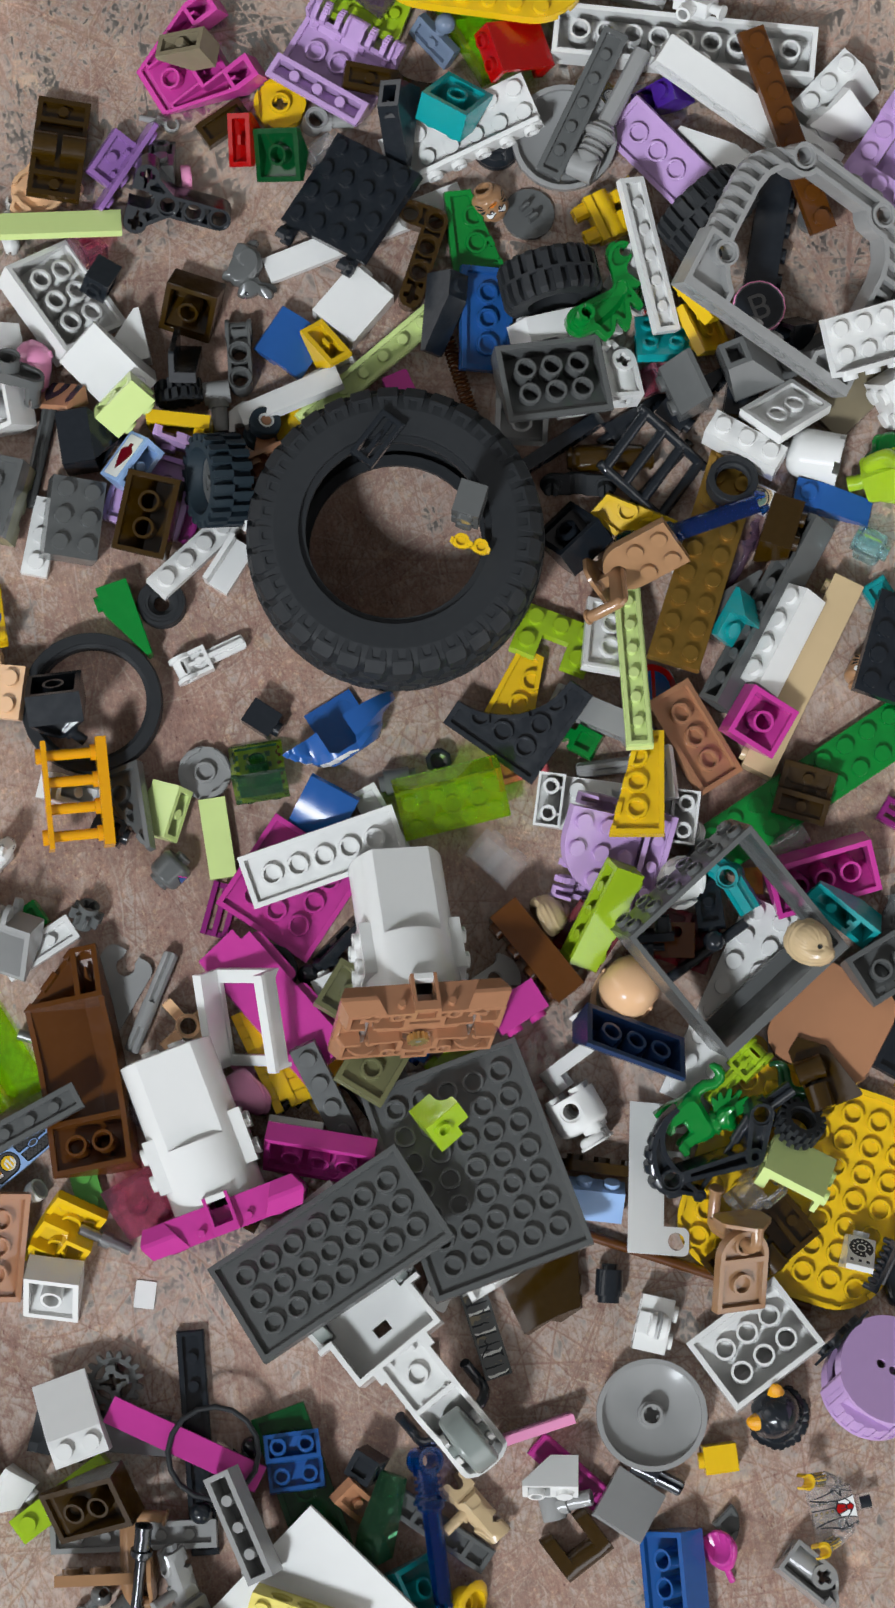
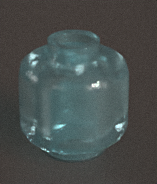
M867 526L862 530L858 529L849 549H852L853 558L869 566H874L879 560L885 561L891 547L887 546L888 537L886 534Z

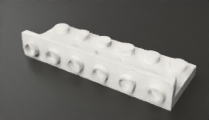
M521 72L484 89L493 94L492 100L474 131L461 142L450 139L447 135L426 126L421 121L416 122L411 166L408 167L419 172L423 179L415 191L420 188V185L427 182L433 183L441 180L444 174L452 170L460 171L467 167V163L475 159L483 160L489 157L492 151L511 147L516 143V140L524 136L532 137L539 133L541 128L545 127ZM382 138V139H379V140H378V143H379V145H380V147H381V150H382V152H383V154H384V156H385V150H384V144H383V138Z
M895 299L819 320L831 378L842 377L843 382L858 379V373L864 371L865 375L881 372V366L895 367Z

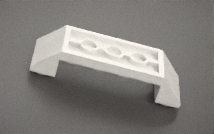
M539 771L533 825L563 830L570 803L586 806L575 802L578 790L619 798L622 783ZM678 789L679 799L664 802V812L679 817L672 844L695 846L701 791Z

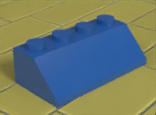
M676 1527L648 1530L640 1544L645 1608H710L703 1529Z

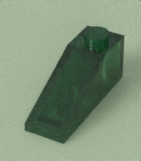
M386 1470L380 1471L358 1528L355 1547L376 1566L393 1558L407 1483L406 1477Z

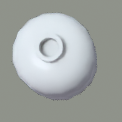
M812 428L801 430L792 436L790 442H784V445L788 447L785 456L787 471L796 478L802 477L835 486L847 435Z

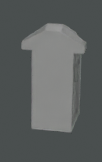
M800 1539L792 1540L772 1569L815 1603L814 1605L818 1608H839V1578L836 1569L825 1559L816 1560V1557L820 1555ZM817 1572H824L822 1577L825 1582L818 1583L820 1577L817 1575Z

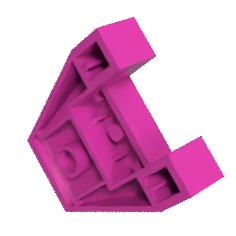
M187 0L183 3L163 34L202 26L209 31L229 14L220 0ZM158 41L136 72L164 116L250 95L262 86L264 82L269 80L265 76V71L257 58L247 53H243L229 64L223 52L219 49L216 67L197 71L159 61L155 58Z

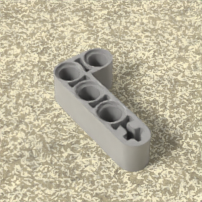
M558 683L550 700L556 697L566 685ZM592 697L576 720V723L616 739L626 747L623 709Z

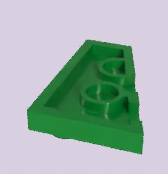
M471 189L443 193L445 213L448 217L447 233L451 269L458 272L462 264L499 268L504 263L483 221V216L472 205L474 196Z

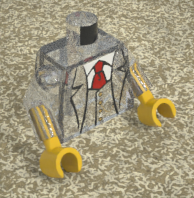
M826 1471L810 1474L797 1473L796 1477L804 1479L803 1485L797 1487V1489L804 1490L814 1536L818 1541H822L813 1543L811 1549H820V1556L816 1557V1560L827 1559L831 1556V1552L842 1546L855 1532V1526L860 1524L857 1511L872 1508L870 1494L867 1491L853 1495L852 1487L849 1483H845L842 1477Z

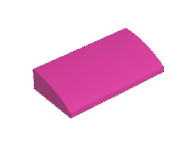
M268 1121L264 1138L263 1170L285 1174L292 1173L303 1177L338 1182L376 1156L378 1139Z

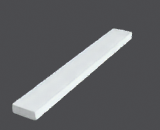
M455 182L412 200L445 212L443 193L458 191L460 187ZM406 209L403 212L404 217L408 220H414L418 217L417 212L413 209ZM397 217L382 241L408 232L410 229L403 227ZM436 217L431 218V219L428 221V223H431V222H433V221H436V220H438L439 218H436ZM310 239L262 258V263L271 284L274 285L342 258L345 255L314 239Z

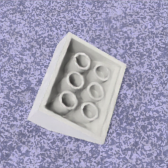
M68 239L5 266L0 275V289L37 341L43 343L52 351V362L56 367L62 365L59 362L60 358L93 321L112 335L121 328L126 320L109 295L104 303H101L80 291L83 279L89 268Z
M775 1277L767 1281L765 1308L724 1314L686 1343L737 1414L751 1404L756 1397L769 1390L773 1383L781 1381L826 1344Z

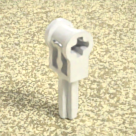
M236 635L205 650L202 644L173 657L168 661L170 667L173 666L179 678V686H185L214 672L213 664L246 649V642L241 635Z

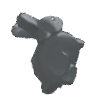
M255 239L247 243H237L229 267L222 275V280L238 287L237 296L241 299H250L257 295L265 299H272L274 293L277 292V288L273 284L261 282L258 278L262 271L263 263L262 255L258 250L259 242Z

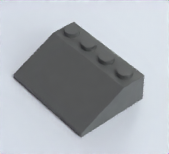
M596 334L583 338L569 337L494 347L490 358L492 371L508 423L614 410L600 337Z

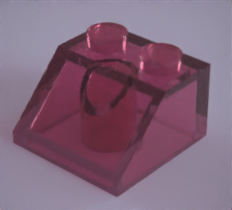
M150 1166L100 1194L113 1218L129 1241L141 1236L143 1230L161 1224L174 1216L167 1195L160 1196L159 1192L154 1193L149 1181V1177L153 1176Z

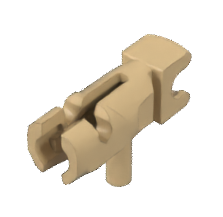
M456 1471L454 1478L458 1482L457 1490L453 1489L449 1484L439 1487L440 1493L450 1504H454L459 1510L441 1528L442 1531L449 1536L463 1522H469L474 1527V1533L483 1538L488 1544L497 1543L511 1529L503 1518L493 1522V1515L496 1513V1509L474 1486L475 1482L471 1478H465L459 1471Z

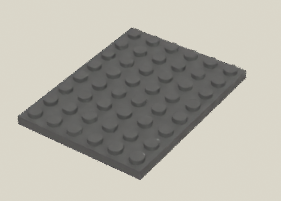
M515 1037L491 1045L490 1049L475 1051L396 1081L381 1108L361 1097L375 1138L378 1139L377 1143L380 1152H383L393 1144L397 1146L455 1236L454 1239L421 1260L436 1304L594 1245ZM429 1093L437 1100H445L452 1096L468 1116L458 1126L463 1135L443 1152L419 1127L408 1112Z

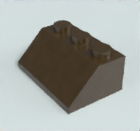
M128 468L111 548L167 561L170 556L186 483L182 480Z

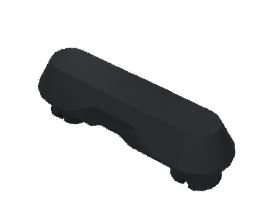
M589 472L548 473L540 481V488L546 496L553 495V497L582 494L603 498L607 492L614 494L617 488L604 474H592Z

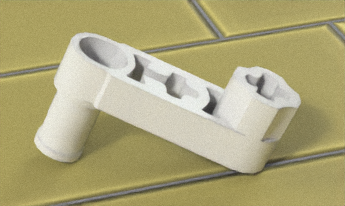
M581 1010L571 1016L569 1020L573 1022ZM578 1045L539 1075L554 1097L574 1083L567 1071L595 1050Z

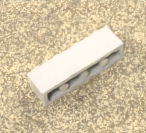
M788 583L740 678L746 683L756 684L773 696L778 697L826 602L810 589Z

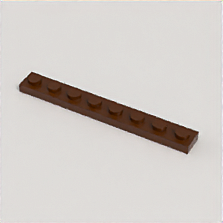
M762 24L738 33L736 35L777 147H785L790 144L806 141L764 25ZM806 178L789 180L810 236L837 226L824 191Z

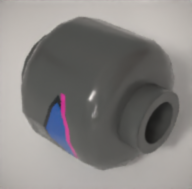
M166 850L151 864L152 873L150 876L163 890L167 888L171 890L177 889L191 875L188 866L191 861L180 850L177 853L172 850Z

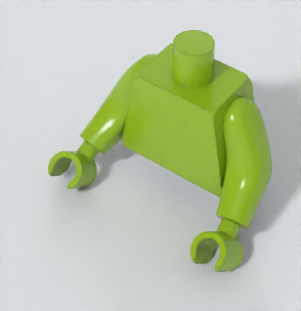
M895 447L882 449L859 460L860 474L846 476L849 492L864 489L869 502L895 504Z

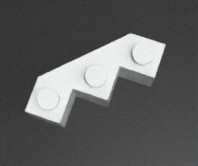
M574 307L558 308L551 312L523 316L516 319V323L507 327L510 344L573 337L566 331L564 319ZM617 323L615 332L610 338L611 340L623 334V329Z

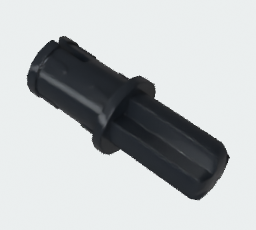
M634 1468L630 1469V1473L652 1483V1487L657 1485L676 1496L681 1494L685 1485L683 1480L666 1471L646 1472Z

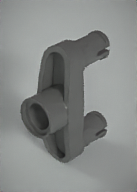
M12 348L0 349V383L25 388L24 405L29 408L31 400V409L39 408L41 406V390L44 388L45 376L43 372L21 362V355L17 350Z

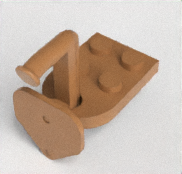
M663 517L611 544L606 549L603 558L597 561L589 558L582 560L583 571L589 584L604 603L592 610H584L583 617L588 625H592L594 621L622 608L628 601V589L640 588L690 562V555Z
M710 1184L707 1224L710 1231L722 1239L715 1254L711 1311L719 1315L763 1309L766 1303L769 1248L763 1237L764 1231L771 1223V1217L755 1209L720 1212L721 1196L725 1189L720 1184Z
M143 1510L135 1524L138 1522L162 1523V1526H165L169 1510ZM135 1524L131 1527L120 1529V1570L111 1571V1566H94V1568H90V1572H83V1567H67L62 1569L61 1574L54 1576V1588L121 1585V1591L129 1605H131L135 1559L130 1555V1549L134 1546ZM153 1550V1556L146 1561L144 1582H147L148 1596H143L142 1608H151L150 1603L157 1597L158 1559L156 1550Z

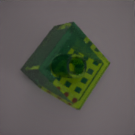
M281 739L228 748L231 780L237 805L253 804L272 799L277 800L290 796Z

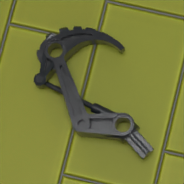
M785 1081L765 1097L762 1094L750 1096L744 1104L743 1118L729 1137L731 1141L727 1146L675 1163L670 1158L665 1145L667 1128L671 1120L680 1112L673 1103L658 1118L646 1141L648 1145L644 1148L643 1155L646 1159L643 1161L644 1172L649 1174L648 1184L651 1188L657 1189L660 1193L666 1195L668 1199L688 1195L692 1196L696 1202H701L706 1198L704 1189L713 1176L760 1165L765 1158L776 1114L774 1110L796 1095L795 1091ZM764 1107V1111L761 1114L754 1115L757 1108ZM675 1172V1176L672 1179L664 1180L668 1173ZM704 1179L701 1185L693 1183V1181Z

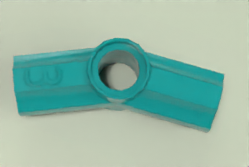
M724 857L706 873L716 881L720 888L724 889L740 917L762 904L747 881L745 871L740 864L731 862ZM726 869L734 873V882H730L725 878Z

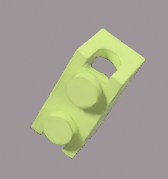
M129 371L94 407V417L116 437L120 438L124 433L128 434L133 430L137 423L136 420L142 414L146 415L153 409L155 405V398L152 396L154 391Z
M153 779L147 793L154 838L177 844L193 792L179 785Z

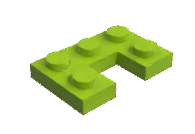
M330 0L334 3V9L329 20L335 22L338 13L345 9L348 11V16L352 13L370 23V30L374 26L379 28L378 38L384 39L388 34L393 36L394 40L392 43H394L396 39L400 40L412 7L396 0H385L383 8L361 0Z
M531 603L526 615L515 631L508 651L534 660L543 638L567 647L559 666V671L580 679H584L587 672L580 670L584 623Z

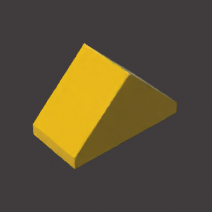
M323 319L300 330V335L316 368H331L352 356L350 349Z

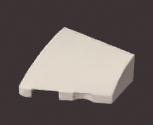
M843 87L827 107L820 105L806 122V125L823 131V133L836 136L844 141L853 142L864 136L874 121L851 89Z

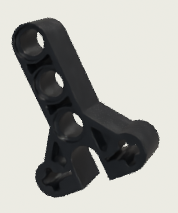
M146 153L139 157L133 176L132 188L149 192L153 196L142 197L129 193L123 220L124 227L128 232L134 234L141 233L145 230L146 226L167 218L216 231H222L229 227L232 207L228 200L176 186L161 168L160 159L156 155ZM147 168H150L151 170L150 172H148V176L145 177ZM171 198L174 202L166 203L162 199ZM197 205L199 209L192 210L188 206ZM137 210H139L138 218H134V216H136ZM223 212L225 216L217 217L214 213Z

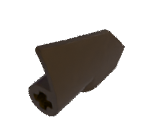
M800 1037L796 1038L788 1053L799 1083L804 1088L812 1113L862 1096V1091L826 1045Z

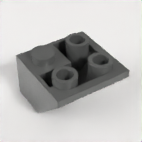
M740 336L717 346L715 356L735 402L785 383L776 359L746 337Z

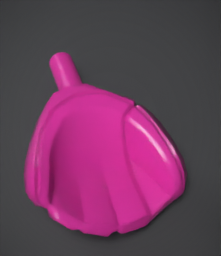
M712 1530L703 1536L705 1557L710 1564L721 1571H725L729 1583H734L736 1579L731 1569L734 1568L738 1556L737 1544L727 1532Z

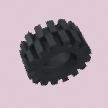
M166 377L167 379L162 378L154 384L156 406L161 409H178L181 407L183 409L187 408V406L199 405L204 401L200 377H197L196 383H169V377Z
M791 1097L781 1105L775 1114L772 1127H776L774 1133L775 1135L780 1134L778 1139L781 1142L783 1140L787 1141V1147L790 1148L793 1144L794 1150H799L802 1147L804 1151L809 1147H814L825 1132L827 1124L824 1123L827 1120L825 1116L821 1117L823 1111L812 1113L808 1099L804 1098L801 1102L800 1097H795L794 1100ZM792 1118L801 1121L807 1129L796 1125Z

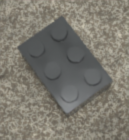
M59 474L51 476L48 480L39 558L85 566H93L97 562L106 482Z

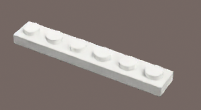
M644 176L620 178L616 185L652 334L675 333L681 328Z

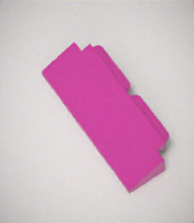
M232 929L199 961V964L206 972L216 968H279L276 975V984L288 1061L292 1062L291 1070L304 1083L289 1051L314 1038L327 1064L330 1065L336 1060L328 1051V1043L335 1019L313 1006L318 997L317 994L306 983L296 985L293 981L296 975L295 969L262 932L255 931L251 933L249 931L241 939ZM224 983L225 994L262 1035L254 983Z

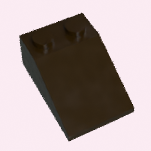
M122 1460L95 1467L38 1496L61 1544L131 1527L145 1508Z

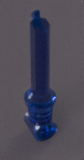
M754 491L755 495L676 523L667 521V524L678 540L682 541L758 513L764 515L770 507L769 504L759 507L757 500L766 496L764 492ZM626 530L619 533L614 538L613 543L633 533L635 530Z
M415 1447L408 1452L406 1464L413 1473V1477H417L414 1480V1484H418V1486L414 1488L419 1493L415 1494L416 1498L413 1501V1506H417V1511L423 1516L433 1600L436 1608H444V1605L445 1608H453V1603H451L453 1602L442 1519V1510L445 1507L444 1502L448 1501V1499L443 1494V1490H439L442 1487V1483H438L441 1480V1476H437L444 1464L442 1452L436 1447ZM424 1455L427 1458L426 1466H424L423 1464Z

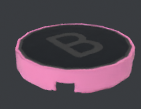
M759 280L745 284L736 293L733 305L749 316L762 320L763 326L769 330L776 329L784 318L786 309L784 296L777 287L769 282Z

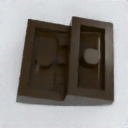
M785 757L771 812L824 827L838 772Z

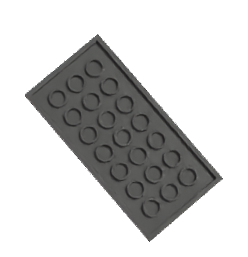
M393 1144L207 1270L261 1360L267 1365L454 1239L455 1236L397 1146Z

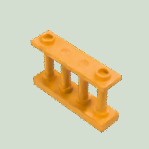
M106 735L95 736L94 744H89V747L46 751L45 741H40L39 749H34L35 763L36 765H41L47 824V830H42L43 846H49V853L55 852V842L98 839V841H103L104 848L115 847L116 837ZM90 758V760L96 761V771H92V774L50 778L48 776V761ZM84 785L98 787L99 798H94V801L51 805L50 788ZM86 812L101 814L102 825H97V828L54 832L52 815Z

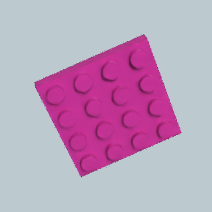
M276 813L249 853L306 834V832ZM239 867L216 904L256 931L262 932L268 939L286 948L291 954L307 964L352 895L349 877L254 909Z

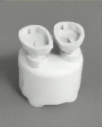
M586 1079L568 1090L570 1095L567 1097L564 1093H561L544 1104L547 1108L545 1111L562 1139H572L582 1133L584 1134L585 1139L580 1142L582 1153L614 1134L606 1126L608 1122L605 1119L607 1116L605 1105L592 1083L589 1084ZM571 1104L578 1107L579 1113L572 1109Z

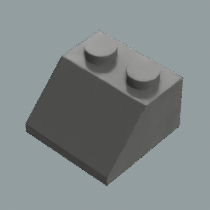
M691 348L685 349L659 367L658 377L655 378L656 384L661 393H666L669 400L666 402L668 410L672 416L676 415L679 422L709 409L713 394Z

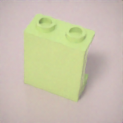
M780 1134L774 1135L767 1146L765 1158L760 1164L754 1184L764 1188L769 1179H772L811 1199L809 1211L814 1213L819 1205L824 1206L830 1196L831 1191L827 1190V1188L831 1187L836 1178L837 1172L834 1171L837 1160L813 1147H809L804 1151L802 1147L799 1150H794L793 1144L789 1148L786 1146V1140L781 1142L778 1139Z

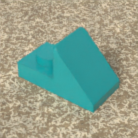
M737 586L711 631L714 637L729 647H733L745 624L757 629L760 628L755 600Z

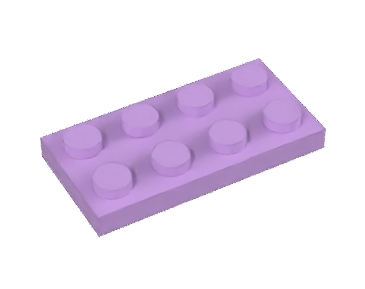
M636 95L622 111L616 123V150L671 204L690 185H693L697 179L713 169L640 95Z

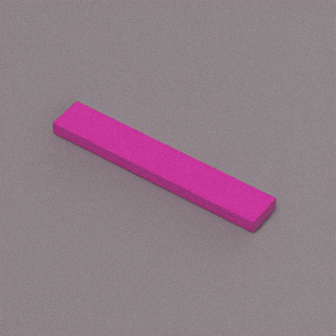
M114 1396L103 1420L104 1423L164 1451L169 1433L175 1426V1423L117 1396ZM182 1426L174 1435L171 1454L206 1471L217 1474L238 1464L246 1480L253 1469L254 1460ZM259 1463L258 1472L248 1485L249 1491L255 1493L265 1472V1465Z

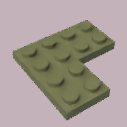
M341 957L313 1004L314 1007L334 1019L344 989L353 988L352 971H355L352 963ZM386 1056L345 1059L333 1080L381 1108L410 1058Z

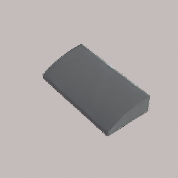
M895 930L845 959L840 964L855 987L873 1007L895 995Z

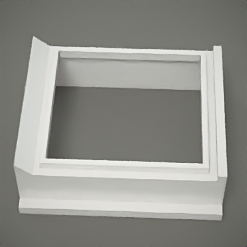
M216 968L201 974L192 975L202 1037L210 1036L222 1069L232 1065L267 1066L268 1073L276 1074L280 1070L292 1066V1062L288 1061L276 984V975L279 968ZM224 983H254L265 1054H236L234 1052Z

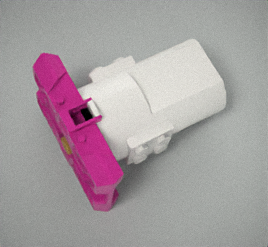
M210 1036L200 1037L187 1042L183 1041V1039L168 1044V1049L160 1052L156 1049L142 1054V1059L120 1070L147 1141L141 1144L143 1150H140L139 1153L144 1166H150L153 1176L149 1177L150 1184L154 1193L159 1192L160 1196L167 1195L175 1217L142 1231L141 1251L153 1261L178 1254L192 1246L267 1217L282 1214L293 1207L303 1204L307 1198L308 1185L297 1174L291 1173L270 1182H264L257 1160L261 1159L259 1153L264 1152L259 1137L252 1136L249 1127L254 1126L249 1111H243L242 1107L239 1106L236 1107ZM225 1197L228 1204L216 1208L214 1201Z

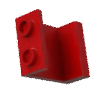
M511 21L486 22L474 34L476 46L480 51L485 71L488 73L491 83H496L505 73L531 70L534 78H541L555 66L541 24H525Z

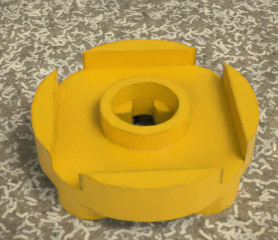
M269 79L255 93V114L264 128L297 127L301 124L302 118L306 113V99L276 81ZM277 99H282L283 103H288L282 110L273 107V104L277 103Z

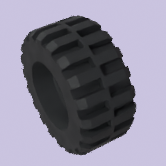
M721 164L716 169L708 171L706 175L701 176L683 194L679 195L675 202L667 208L665 214L661 216L660 222L657 224L658 236L680 261H683L699 228L706 226L708 218L715 208V204L720 199L732 172L736 169L734 165ZM758 194L743 223L752 214L753 209L756 208L757 202H759Z
M581 242L555 243L550 246L545 245L534 250L525 251L523 254L513 256L511 260L505 261L499 267L496 275L504 311L514 319L547 313L558 308L578 306L600 295L603 289L595 251L588 244Z

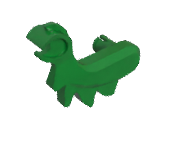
M614 241L607 246L605 259L611 273L612 287L610 290L574 307L568 312L564 319V326L571 336L583 338L595 333L604 342H607L615 332L616 323L625 332L630 329L632 320L630 306L639 311L644 304L635 292L641 283L627 269L632 254L622 256L619 252L620 250L624 251L629 242L618 241L615 243Z

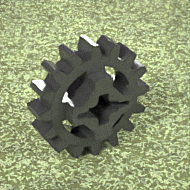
M107 1351L106 1359L98 1355L96 1357L98 1364L89 1363L88 1365L92 1373H87L95 1398L97 1399L98 1406L102 1405V1403L106 1404L105 1411H108L114 1396L131 1403L130 1398L138 1400L140 1397L135 1392L136 1389L144 1388L143 1384L138 1383V1379L144 1377V1373L136 1372L140 1363L132 1365L130 1362L133 1356L129 1355L124 1359L122 1358V1351H118L116 1357H113L111 1351ZM116 1363L124 1365L129 1370V1373H124L118 1369V1364ZM105 1365L106 1373L102 1378L96 1379L98 1371ZM112 1374H114L115 1378H126V1380L117 1384L116 1388H114L113 1384H102L110 1379ZM132 1383L129 1393L122 1397L124 1386ZM103 1389L108 1392L110 1399L101 1395L98 1390Z

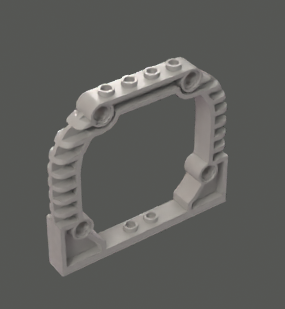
M803 141L785 147H771L756 151L742 160L734 172H732L720 199H718L713 212L708 218L706 226L699 228L671 285L829 397H846L854 380L843 382L842 377L831 378L824 342L823 345L801 353L784 341V337L780 333L764 327L762 320L749 316L730 302L735 293L731 280L730 266L735 264L739 257V248L734 240L760 188L771 175L778 173L788 180L806 178L852 212L856 230L869 240L871 263L866 279L850 311L891 300L895 292V225L893 224L895 222V207L883 197L882 192L875 188H870L864 183L862 177L850 173L844 168L842 162L830 158L824 153V149L817 144ZM719 249L722 251V258L719 255Z

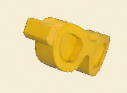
M457 533L454 537L450 538V543L455 548H469L483 556L490 554L491 548L488 542L482 538L472 542L465 533Z

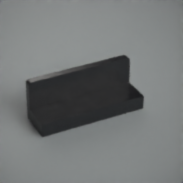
M175 326L168 350L169 383H196L202 360V346H181L180 326Z

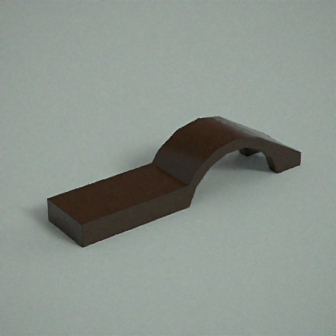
M346 60L341 88L379 96L380 80L403 79L420 87L421 97L422 91L432 83L406 78L400 74L399 70Z

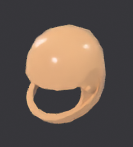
M627 955L611 962L597 976L591 990L590 1003L597 1005L596 994L598 989L601 1002L606 1009L640 1021L653 1009V1004L659 996L660 989L634 957Z

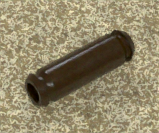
M616 444L568 446L566 451L567 469L570 471L572 469L578 471H600L596 467L597 463L602 459L605 460ZM629 444L612 468L616 471H627L645 446L643 444ZM654 453L641 471L645 468L649 470L654 468Z

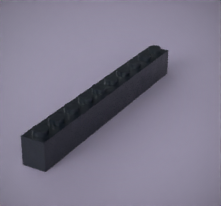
M778 173L771 175L758 192L759 202H757L754 211L742 286L749 282L760 280L773 284L779 290L781 288L783 274H779L778 271L779 265H784L787 249L782 248L783 240L789 238L791 224L786 223L787 215L793 213L795 198H790L792 190L790 181ZM735 330L734 339L743 336ZM726 384L722 412L745 422L738 417L740 408L757 399L759 393L735 402L728 384Z

